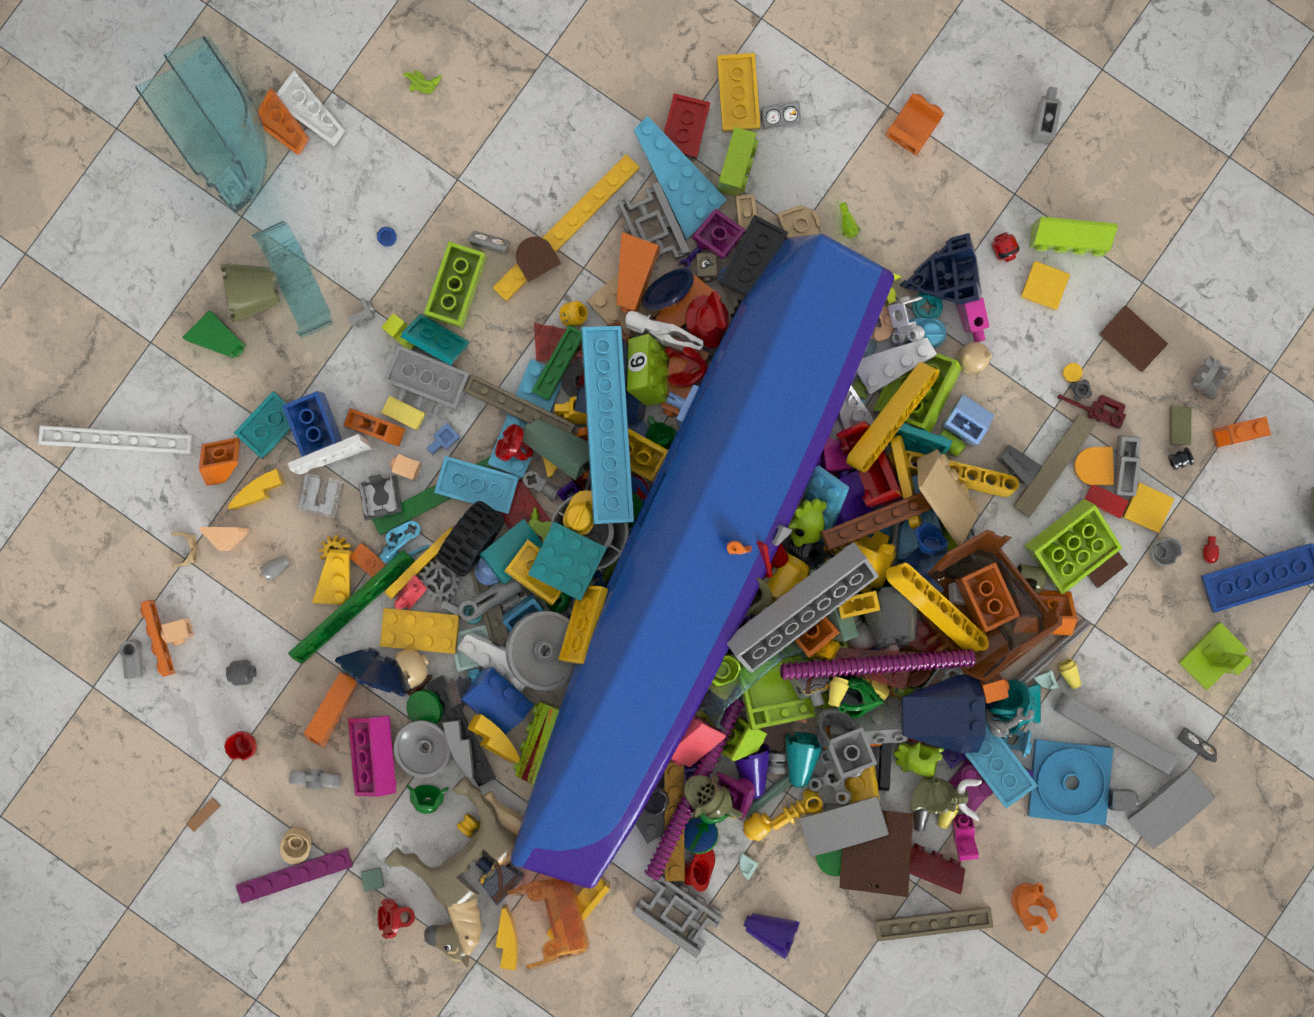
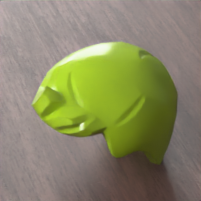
M726 653L711 684L722 686L734 681L741 668L738 659Z

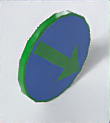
M697 817L692 818L688 821V824H685L684 848L689 852L703 854L712 850L717 844L719 834L715 823L707 824Z

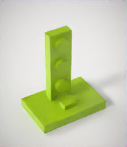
M1218 622L1178 663L1205 690H1208L1224 673L1240 675L1253 661L1247 655H1243L1248 649L1221 622Z

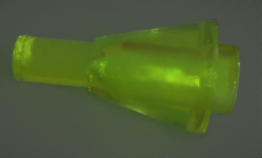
M841 203L839 206L842 212V235L847 236V238H853L858 235L861 229L849 212L847 203Z

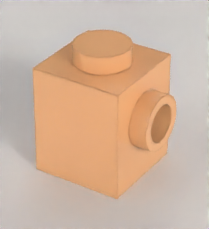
M398 454L397 457L393 458L390 467L392 468L391 472L416 481L423 463Z
M190 618L161 625V637L166 644L173 643V646L185 643L184 639L194 637Z

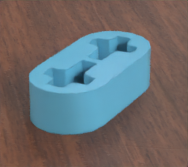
M408 521L388 531L385 535V540L388 545L395 547L407 536H411L410 540L418 536L420 525L415 521ZM409 524L417 528L414 530V535L412 533L404 534L403 532L408 529ZM391 533H394L395 535L399 533L402 534V536L397 539V543H394V541H389Z

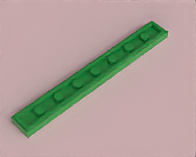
M490 457L476 463L479 466L504 472L488 465ZM436 485L401 502L402 513L372 519L379 534L383 535L391 529L414 519L452 498L434 493Z
M402 550L289 651V656L298 663L303 664L395 582L415 562V559L405 550Z

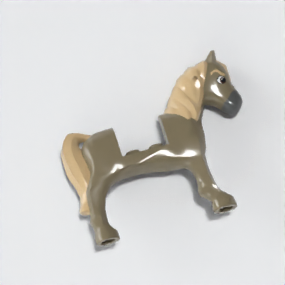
M464 776L454 786L452 791L457 795L467 796L476 807L480 817V826L475 836L461 850L437 867L427 866L415 853L405 854L398 847L385 858L384 862L390 867L403 866L409 869L428 885L434 897L446 909L451 923L427 927L424 931L425 942L442 950L452 961H462L468 967L469 955L479 944L482 933L480 909L477 906V896L480 893L460 874L464 875L470 868L469 864L473 860L477 861L483 855V849L500 864L506 866L510 863V856L523 817L518 812L499 803L492 791L483 795L480 788L474 786Z

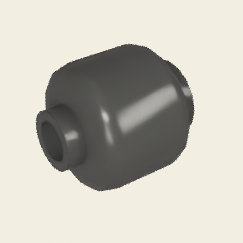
M249 660L232 661L226 667L227 681L231 682L234 686L251 684L253 677L257 675L256 666L252 665Z

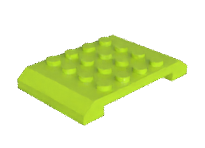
M795 640L752 673L740 662L741 668L738 678L750 730L815 717V708L810 697L800 700L789 679L787 678V680L783 681L781 678V663L785 662L787 664L791 662L793 664L794 662L800 663V661L804 663L806 661H813V658H809ZM833 640L840 644L834 661L836 659L842 660L846 658L848 660V658H851L847 642ZM827 692L823 693L822 697L825 704L819 707L825 709L837 708L828 704Z

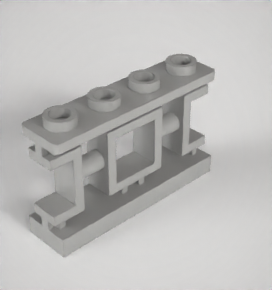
M659 182L652 184L650 188H645L648 198L631 205L628 196L622 200H617L618 206L615 208L618 216L623 217L625 220L623 226L626 233L659 245L661 250L658 257L672 252L675 260L690 254L687 243ZM652 194L655 195L664 216H661L659 210L649 214L646 205L654 202ZM624 206H627L629 212L637 209L640 210L642 217L634 220L635 229ZM657 217L663 233L646 239L640 224ZM668 228L670 229L673 235V238L677 244L679 251L676 250L674 244L664 248V245L661 240L666 237H669V232L667 230ZM656 261V264H655L654 269H657V268H658L657 261Z
M664 873L660 874V880H653V884L659 890L650 903L641 897L634 906L632 913L697 958L701 953L702 947L705 946V942L699 938L700 934L708 923L715 928L718 927V924L723 920L722 911L714 905L708 906L705 903L706 900L700 895L696 894L694 896L689 892L690 889L683 883L677 884L674 881H665ZM661 881L681 894L682 897L675 893L670 901L661 896L666 889V886ZM676 900L691 910L681 925L667 915ZM656 902L664 907L660 914L661 919L647 910H651ZM694 903L714 919L707 915L702 923L695 920L693 917L698 908L692 904ZM688 924L696 929L692 936L694 942L681 934Z

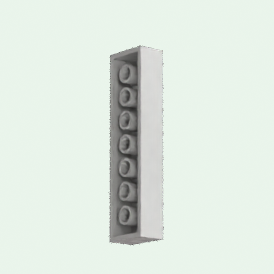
M853 542L849 546L844 547L836 556L830 558L819 569L813 571L802 582L797 583L786 594L780 596L769 607L764 608L753 619L748 620L744 626L737 630L727 645L736 658L752 673L879 576L865 555Z

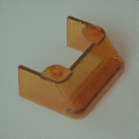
M550 878L507 891L508 895L513 896L527 894L529 899L534 902L544 900L554 939L547 941L542 948L544 960L526 965L527 969H540L587 952L589 940L574 884Z

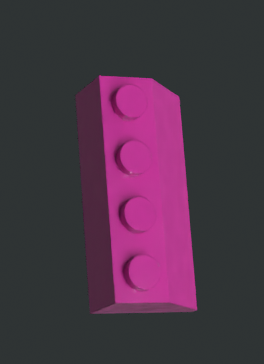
M389 715L348 719L355 796L379 797L396 793L395 762L393 759V742L391 740Z

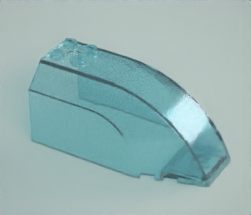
M203 36L164 54L172 69L137 85L135 89L192 171L197 176L201 174L207 180L206 185L209 188L214 187L220 193L218 197L236 214L256 197L263 183L267 165L266 137L257 108L247 90L232 70L229 62L226 61L219 51L218 46L210 37Z

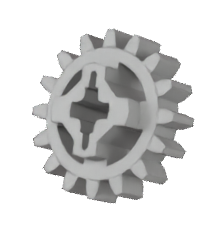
M431 561V567L424 566L426 572L420 573L423 576V580L420 581L427 588L425 596L432 595L433 601L437 597L439 602L443 601L444 596L449 600V594H457L454 589H460L457 582L462 581V579L457 578V574L439 561H437V565ZM444 568L451 573L452 577H448L445 574ZM434 569H436L435 574L431 578H428L429 574ZM439 575H441V578H444L445 580L441 583V586L439 583H436V579H439ZM452 583L451 588L445 592L446 586ZM430 584L436 588L437 593L430 589Z

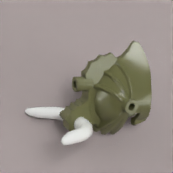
M923 776L912 795L910 809L911 811L926 809L934 814H943L948 812V810L954 812L956 804H958L963 813L979 821L977 814L965 804L968 803V791H965V788L967 786H978L982 781L965 779L959 783L958 788H954L952 784L944 779Z

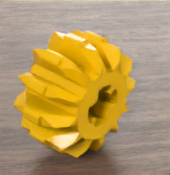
M335 535L333 539L331 536H328L327 542H321L324 549H318L319 552H324L320 559H326L329 550L333 549V547L339 550H347L351 544H344L346 538L342 537L339 540V535Z

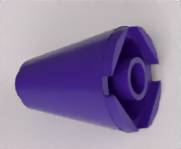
M764 743L757 752L734 761L739 778L748 779L753 783L755 787L753 799L760 798L765 792L770 747Z
M752 913L751 916L747 915L743 926L746 927L748 934L781 958L786 959L800 922Z

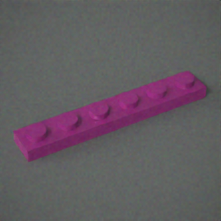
M347 847L236 885L241 904L351 868L354 865Z

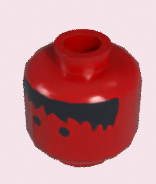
M1005 232L993 238L994 241L991 247L998 260L1009 262L1016 258L1020 247L1014 235Z

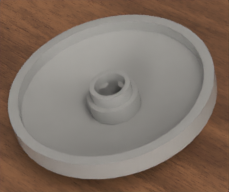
M537 611L520 619L512 628L506 643V660L511 673L520 683L537 690H551L563 685L571 678L576 664L558 660L569 624L568 618L556 612Z

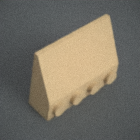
M936 449L917 459L918 488L959 546L965 541L978 517L977 508L979 507L976 500L968 495L969 491L964 483L961 484L958 480L959 476L956 470L951 469L948 465L949 460L946 455L941 454Z

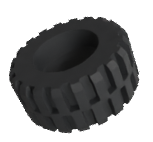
M483 501L475 502L446 537L437 553L438 561L458 576L465 577L481 558L479 554L493 543L505 522L504 517Z

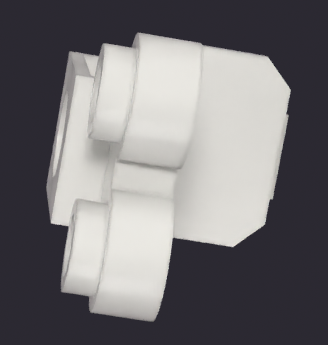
M909 296L898 298L899 302L888 306L892 327L897 329L892 334V341L895 344L901 345L908 342V340L914 342L924 338V329L921 326H917L916 321H908L905 304L918 301L922 297L910 299ZM896 310H900L903 314L901 321L895 319L894 313Z

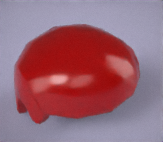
M237 731L226 739L224 748L225 753L230 759H241L244 761L255 754L257 744L255 737L249 732Z

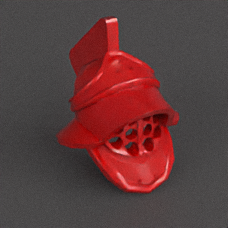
M717 291L711 292L710 296L702 295L695 298L688 305L685 319L687 329L692 335L701 339L703 345L708 348H716L720 345L723 334L729 325V313L725 305L720 301Z

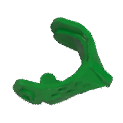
M855 677L845 679L848 680L849 688L856 689L861 693L863 704L848 705L847 703H842L839 707V712H846L852 719H855L877 706L883 705L884 700L877 695L874 687L868 681Z

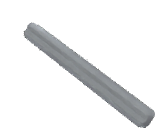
M1085 619L1080 620L1075 625L1072 635H1063L1015 679L1025 684L1029 682L1090 628L1088 621Z

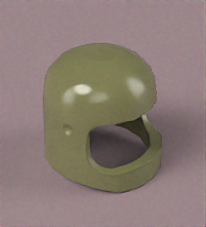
M1020 563L1017 567L1018 571L1037 594L1040 593L1046 583L1045 572L1039 567Z

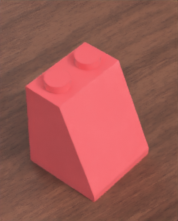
M695 715L671 761L680 767L682 764L691 767L719 744L726 735L704 719Z

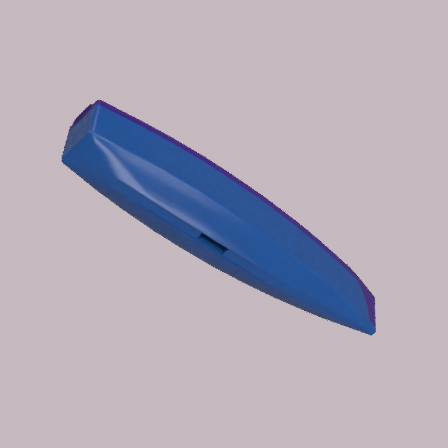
M825 234L791 237L782 243L741 302L652 482L608 582L606 599L592 634L584 664L575 665L510 856L514 866L585 888H594L632 831L706 695L729 649L727 643L740 628L743 620H749L750 615L746 616L760 586L756 578L763 580L766 574V566L756 542L761 541L768 546V555L771 563L779 545L776 546L771 542L777 534V526L782 525L788 528L815 467L821 465L822 459H820V456L846 399L894 282V275L890 270ZM738 541L744 547L751 545L752 550L744 554H729L727 543Z

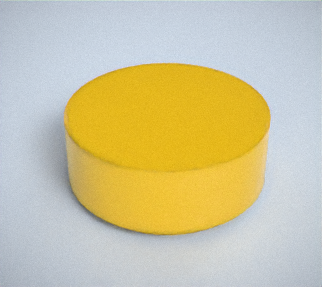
M1070 363L1062 370L1064 380L1070 383L1080 380L1083 375L1081 366L1076 363Z

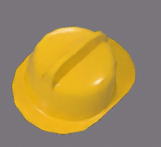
M588 490L580 491L573 496L563 517L564 526L581 535L589 533L594 526L592 494Z

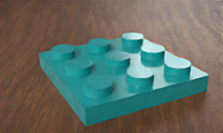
M554 521L528 575L581 601L607 547Z

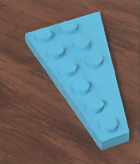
M647 116L633 131L654 171L657 181L662 187L675 215V219L683 232V236L687 240L704 223L715 208L718 209L727 199Z

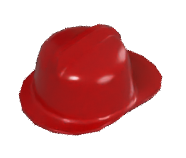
M713 849L703 854H695L694 858L685 864V885L693 886L699 892L705 891L708 888L715 865Z

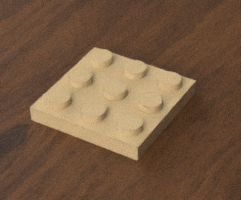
M617 273L587 302L607 324L620 321L625 334H630V337L633 338L637 332L626 328L625 319L627 313L620 311L621 307L616 305L619 275ZM641 303L638 313L646 316L650 314V320H653L661 312L647 310L643 303Z

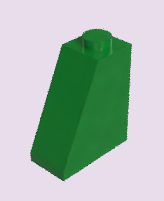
M210 310L182 337L192 344L230 358L239 357L244 352V347L246 346Z

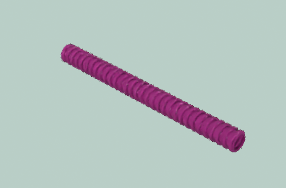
M963 649L962 652L960 650H956V652L954 650L950 652L944 651V653L939 651L938 653L932 652V654L930 652L926 654L922 652L920 655L918 653L914 655L909 653L908 656L907 654H902V656L897 654L896 656L890 655V657L888 655L884 657L881 655L878 658L876 656L872 658L867 656L866 659L864 657H860V659L855 657L854 659L848 658V660L846 658L842 660L836 659V661L834 659H830V661L825 659L824 662L822 660H818V662L813 660L811 663L810 661H806V663L800 661V663L794 662L793 664L791 662L785 664L784 662L781 663L780 674L784 681L787 678L789 680L793 678L798 680L799 677L801 679H805V677L810 679L811 676L813 678H817V676L823 678V676L829 677L831 675L835 677L842 674L844 676L848 674L852 676L854 673L856 675L860 673L865 675L866 672L868 674H872V672L877 674L878 672L884 673V671L886 673L890 671L896 672V670L898 672H902V670L906 672L908 669L910 671H914V669L919 671L920 668L922 670H926V668L931 670L932 668L938 669V667L940 669L944 667L950 668V666L952 668H956V666L960 668L962 665L964 667H968V665L973 667L975 664V653L972 649H968V651Z
M730 697L729 700L731 701L727 703L728 707L724 709L725 713L721 715L722 719H719V725H716L717 730L726 735V737L700 759L701 762L697 764L698 768L694 770L695 774L692 776L703 775L710 778V773H713L712 769L716 767L715 763L719 761L717 758L718 756L721 757L720 752L724 751L723 746L727 745L725 742L729 740L728 736L732 734L731 730L735 728L734 724H737L738 721L736 720L740 718V712H743L744 702ZM685 795L680 798L681 803L678 802L677 805L679 807L675 808L676 813L672 814L673 819L669 820L670 825L666 826L668 829L664 831L665 835L661 837L662 841H659V847H656V853H653L654 857L650 859L651 863L647 865L648 869L644 871L647 876L655 880L661 879L660 874L664 873L662 870L663 868L666 869L665 864L669 863L668 858L672 856L671 852H674V846H677L676 842L680 840L679 836L683 834L682 830L686 828L685 823L688 824L687 819L691 818L690 813L694 812Z

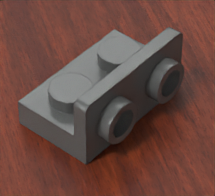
M1009 446L996 458L1018 479L1022 486L1030 484L1033 481L1032 478L1037 474L1033 467L1012 446Z

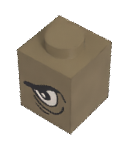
M714 253L696 254L697 277L704 283L713 282V279L717 277L716 255Z

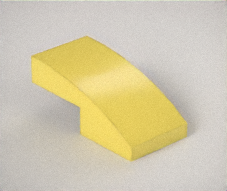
M389 396L381 413L417 431L426 415L424 412Z

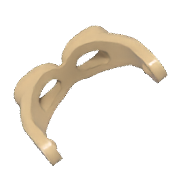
M171 532V535L185 537L191 548L187 559L183 563L172 564V567H182L196 563V535L185 532Z

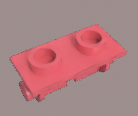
M416 575L398 593V598L394 601L396 609L407 607L410 610L427 590L426 586Z

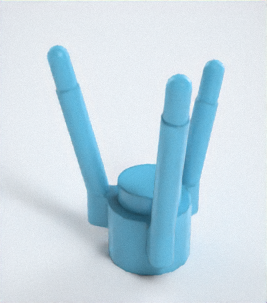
M401 533L395 535L391 541L395 543L401 536ZM407 536L396 547L387 545L379 555L382 561L387 565L399 554L398 550L410 540L411 536ZM425 545L408 554L414 556L428 549L430 546Z

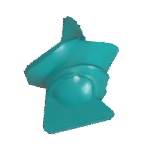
M1017 679L1008 680L1010 688L1008 690L1009 697L998 700V703L995 704L994 708H990L989 712L998 715L1000 720L1006 723L1017 715L1018 708H1024L1023 715L1025 717L1028 714V710H1033L1034 716L1032 719L1023 720L1018 725L1009 729L1011 734H1015L1023 725H1027L1030 721L1040 724L1041 688L1038 684L1027 686L1024 682Z

